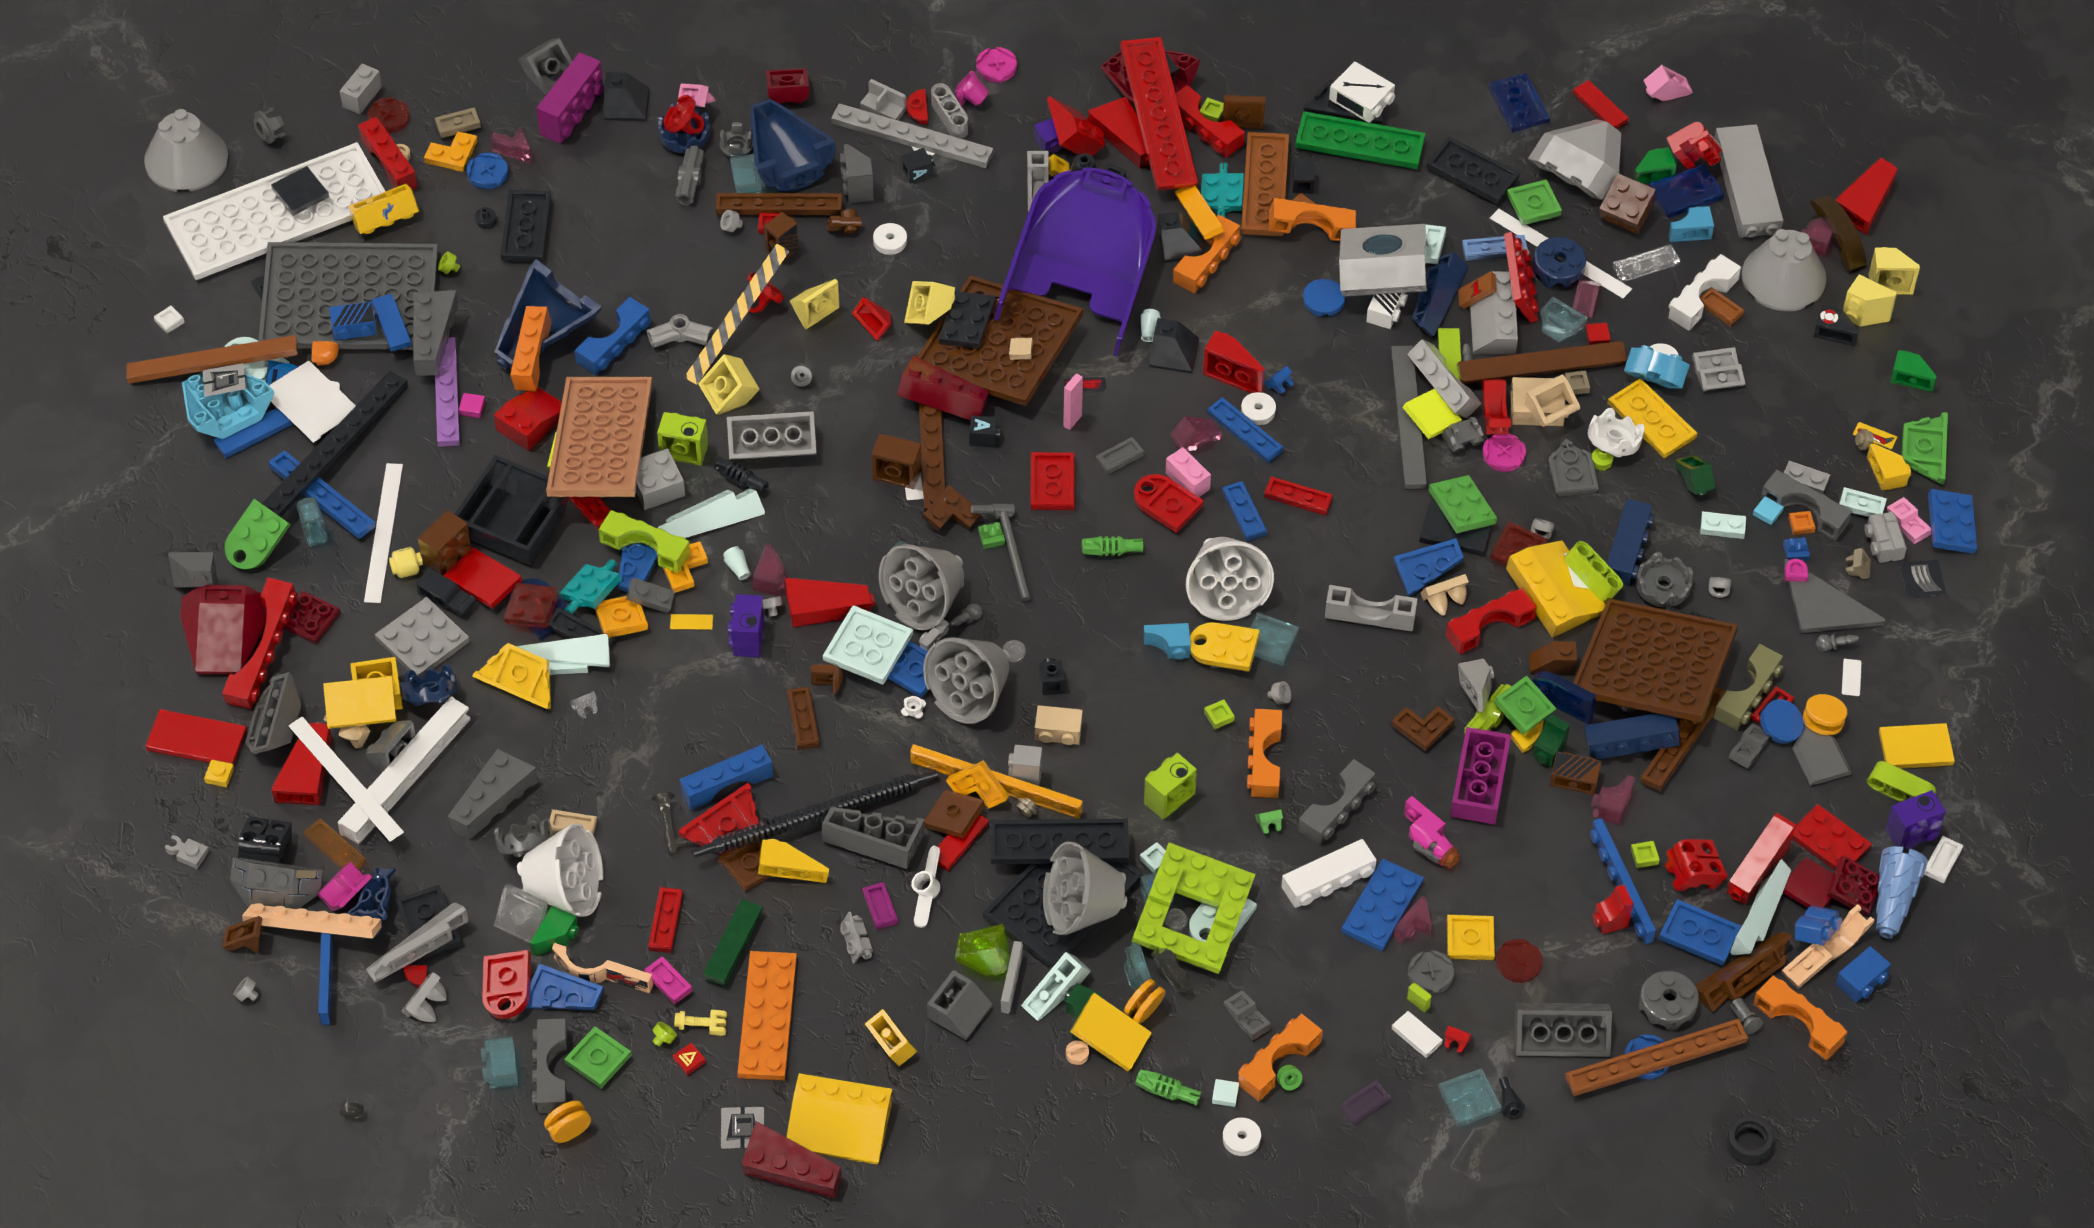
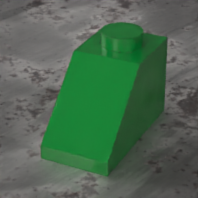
M1670 147L1649 150L1635 169L1634 180L1642 184L1673 180L1676 172V163Z
M1898 350L1890 382L1933 392L1937 376L1922 357L1908 351Z
M551 906L530 941L532 955L537 956L553 951L554 943L565 947L568 946L571 939H575L579 932L577 917Z

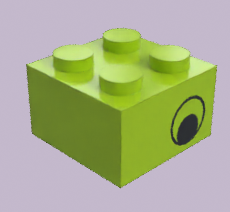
M664 412L657 432L659 451L668 448L674 461L702 466L708 448L706 419Z
M1176 753L1171 758H1166L1161 767L1156 771L1148 773L1145 778L1144 804L1164 820L1195 794L1197 769L1179 753Z

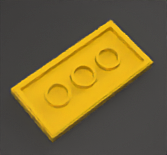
M1641 378L1608 398L1607 403L1623 419L1629 416L1635 426L1638 424L1644 425L1642 438L1664 459L1697 438L1698 433Z

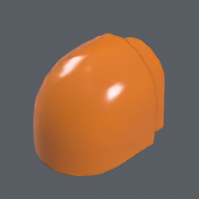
M313 341L311 362L317 363V366L329 365L337 358L339 345L330 341Z

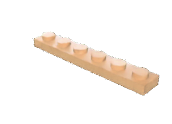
M260 903L251 904L242 915L243 921L257 916L262 917V926L372 939L382 927L381 919L370 916L359 917L346 913L333 914L327 911H307L303 908L290 909L284 906H264Z

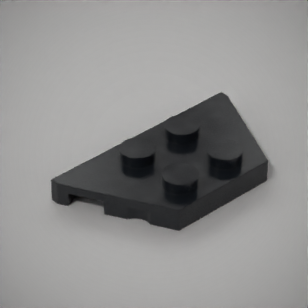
M1329 80L1324 85V88L1314 95V99L1309 104L1307 102L1304 104L1303 111L1367 122L1329 100L1330 86L1335 80ZM1375 117L1370 123L1382 125V117Z

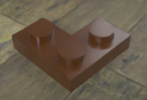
M948 485L921 518L937 531L941 529L950 517L969 530L981 514H972L970 508L973 504Z
M1438 706L1424 719L1405 707L1391 720V726L1422 750L1426 751L1454 724L1455 719Z

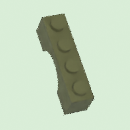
M1759 644L1749 658L1746 670L1753 680V685L1743 691L1727 690L1716 706L1714 719L1737 731L1742 724L1746 725L1751 717V710L1753 708L1757 709L1760 705L1762 694L1764 692L1768 693L1771 689L1773 678L1780 676L1784 668L1781 665L1783 656Z

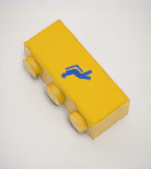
M407 184L348 206L355 229L360 234L372 233L375 231V228L390 226L398 219H408L413 217L414 213L419 212L412 189Z

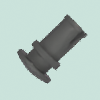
M1742 998L1735 999L1732 1002L1733 1004H1730V1008L1739 1018L1747 1035L1755 1033L1762 1027L1763 1020L1749 1010Z

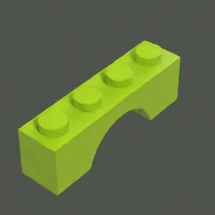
M611 510L598 529L600 542L618 550L633 543H643L651 546L657 552L658 566L679 573L690 555L689 541L684 537L672 535L664 529L652 527L644 521H637L624 513H617Z

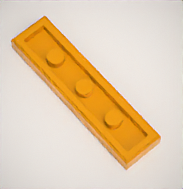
M1196 186L1180 188L1174 191L1177 199L1205 240L1224 232L1221 223Z

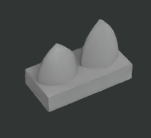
M434 972L429 974L401 1012L407 1017L412 1015L424 1022H436L435 1012L425 998L432 1001H446V991L439 982L440 977Z

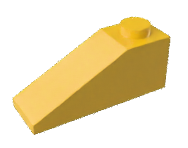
M776 839L762 840L758 868L759 875L822 883L827 882L829 868L786 842H780Z

